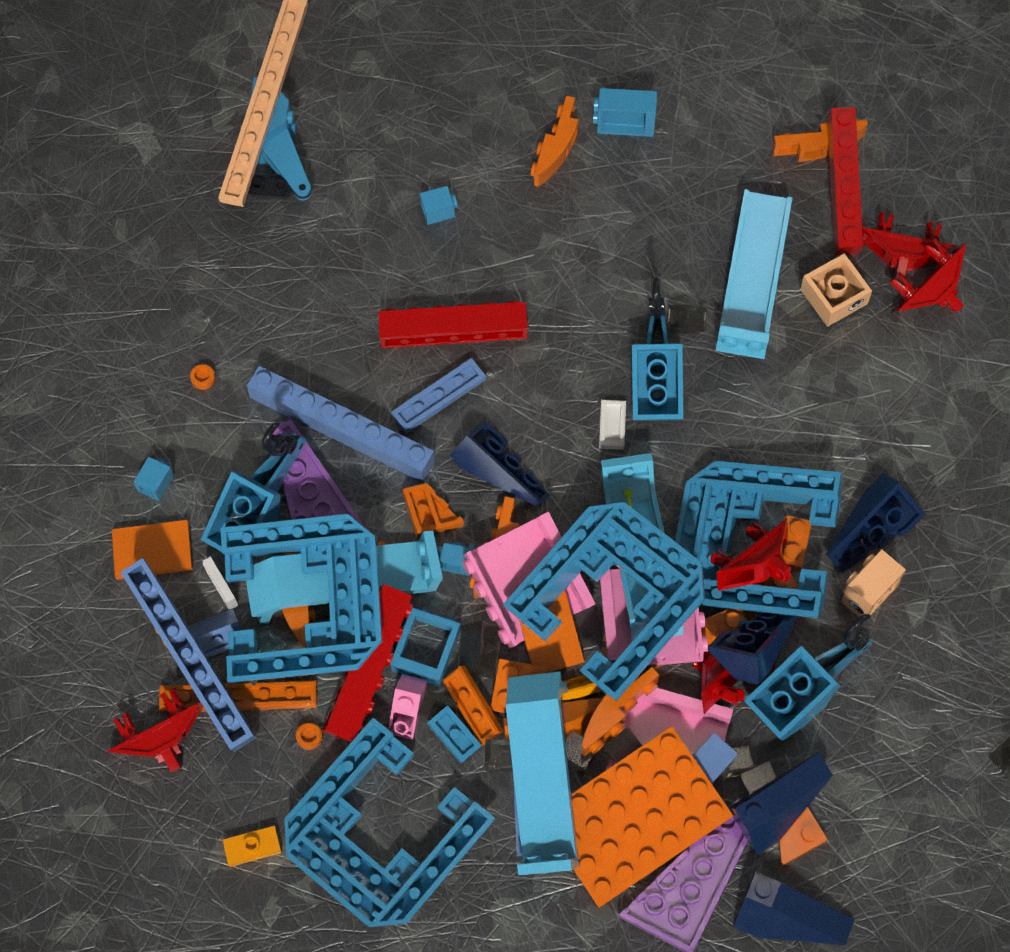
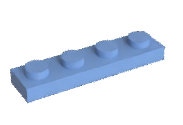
M471 358L391 411V416L404 433L407 434L486 380V375Z

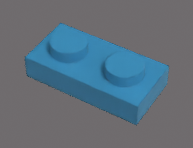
M448 705L427 722L430 729L460 764L482 746Z

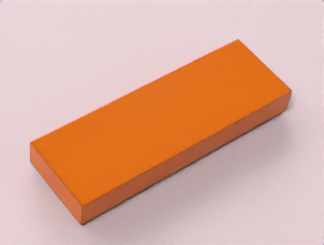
M465 665L459 666L442 680L476 739L482 746H486L504 732Z

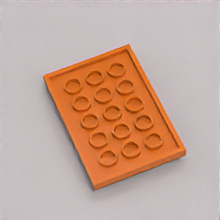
M673 726L571 794L579 867L574 869V871L600 908L733 817Z

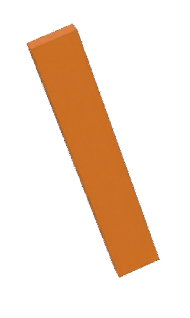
M316 680L224 683L240 710L317 708ZM190 684L160 685V713H169L160 695L162 693L167 694L173 702L169 691L172 688H176L184 708H189L200 702ZM204 707L201 712H207Z

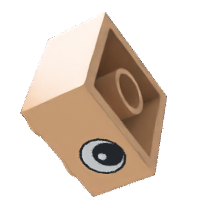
M845 253L804 275L800 288L827 327L867 305L872 293L870 287Z
M883 550L876 556L872 553L862 564L864 567L860 572L857 573L855 571L846 581L847 585L842 590L845 594L841 602L858 617L866 613L872 615L898 587L906 571L904 567Z

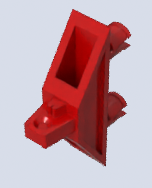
M885 212L879 213L877 229L862 227L863 244L890 268H895V275L901 272L906 277L907 271L912 272L937 262L923 248L926 245L933 247L929 242L933 238H936L939 242L942 229L940 223H938L935 232H933L932 221L928 222L924 239L892 233L894 215L891 213L887 223H885ZM939 242L948 253L953 252L957 246Z
M936 238L930 240L929 242L933 247L926 245L923 249L937 261L938 267L918 287H914L901 272L896 274L895 277L898 281L892 279L889 283L904 298L892 312L938 304L941 308L947 306L953 313L958 312L964 306L956 297L959 293L956 287L958 286L966 243L960 244L953 252L948 253Z
M787 518L770 531L753 522V527H747L746 536L754 539L756 542L736 558H732L721 549H718V554L713 552L710 561L721 568L716 572L718 591L765 582L770 577L783 583L791 578V567L784 560L788 540Z
M704 652L702 662H692L693 668L702 673L701 696L704 714L720 698L735 706H739L738 701L743 702L745 697L744 690L733 687L738 679H734L712 654ZM774 662V664H773V666H772L770 672H773L774 667H775V662Z
M176 688L169 689L173 702L167 694L162 693L160 695L170 713L169 718L142 733H137L128 712L122 714L125 726L119 718H114L113 722L116 724L123 741L106 752L157 758L160 764L166 762L170 772H175L182 768L177 757L178 754L182 753L180 746L196 721L203 705L199 702L189 708H184Z

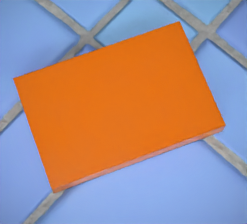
M188 520L112 529L116 580L124 579L120 572L142 558L150 564L156 575L193 570Z
M565 590L548 608L562 623L546 642L519 620L531 665L548 667L549 672L585 663Z

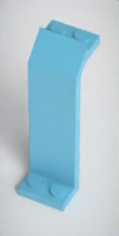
M747 189L744 190L716 351L765 359L793 197L784 198L749 192Z
M647 453L601 460L605 503H626L623 491L631 489L633 492L631 497L632 508L664 532L655 491L652 454ZM619 569L629 616L631 641H633L647 623L632 610L648 591ZM683 625L674 636L684 635Z
M424 531L419 541L377 546L379 586L386 584L407 594L436 591L443 577L433 531ZM301 554L275 556L254 564V580L246 581L252 617H258L259 625L269 624L273 613L281 609L329 603L328 572L303 574Z
M561 672L508 678L506 713L523 862L517 864L518 875L571 871L579 867L561 710L562 693H567L568 689L567 682L561 681Z

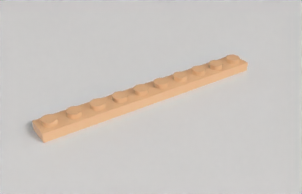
M283 0L218 197L222 203L244 206L304 21L308 0Z

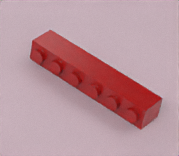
M831 108L827 116L834 256L844 253L845 255H859L863 248L856 108Z
M517 300L498 304L494 302H485L482 305L464 303L452 307L437 305L433 308L411 307L405 310L389 308L384 311H378L381 348L528 339L526 302H519Z
M386 584L379 586L382 642L359 670L345 671L321 731L348 743H351L365 727L362 724L365 715H370L375 701L372 700L375 690H380L385 676L381 675L385 666H389L393 659L394 652L391 649L394 641L398 642L402 636L404 628L400 626L403 618H408L413 604L410 603L412 595Z

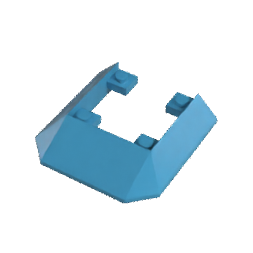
M714 461L686 481L675 542L703 564L705 600L701 605L819 618L825 605L827 571L801 569L798 589L751 584L718 591L716 572L721 568L712 564L710 559L713 552L718 554V549L730 555L737 518L760 520L763 500L812 505L809 518L810 525L836 527L838 510L841 508V472Z
M625 502L588 507L503 604L527 628L546 642L562 623L548 608L581 571L586 573L595 582H598L614 564L648 591L632 610L647 623L632 643L614 663L596 651L580 669L583 675L615 701L622 696L705 600L702 562Z
M349 514L221 528L222 554L225 555L227 582L254 580L253 557L301 552L303 574L328 572L330 606L329 622L305 624L306 648L257 653L256 630L228 632L229 656H226L227 682L234 683L359 670L382 642L376 537Z
M374 718L371 719L284 818L286 857L368 927L408 924L495 821V817L475 801L472 802L454 787L438 805L437 809L455 825L422 864L402 848L390 863L383 868L345 835L362 817L360 812L345 801L348 795L378 761L398 776L414 757V753L398 741L393 733Z

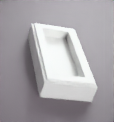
M601 399L599 449L624 450L626 401Z
M211 556L203 560L202 564L228 610L238 607L233 593Z

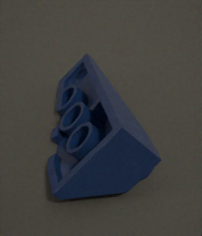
M486 420L473 429L449 455L454 459L457 466L465 469L468 473L534 506L540 507L550 496L533 473L522 468L520 464L522 459L518 454H511L506 447L507 440Z
M882 473L864 492L825 555L842 572L866 558L868 552L878 546L882 548L895 536H903L908 533L925 513L899 482Z
M757 612V617L750 621L742 620L738 623V628L735 630L721 632L709 645V651L734 679L751 684H759L771 670L798 616Z
M817 752L728 807L756 855L781 840L833 776L820 752Z
M755 872L733 928L758 939H779L792 942L803 941L845 946L855 920L777 880Z

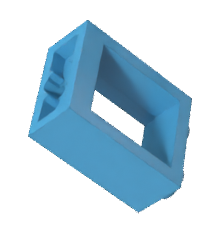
M600 88L599 97L594 98L593 124H598L597 133L653 137L657 91Z
M419 607V609L412 608L390 663L391 671L400 675L404 674L428 680V684L441 688L442 680L445 677L461 633V624L451 616L443 615V617H440L423 607ZM416 620L450 631L437 669L403 658Z

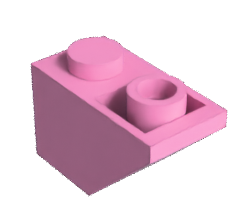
M402 674L395 688L388 730L394 736L413 740L424 703L428 680Z

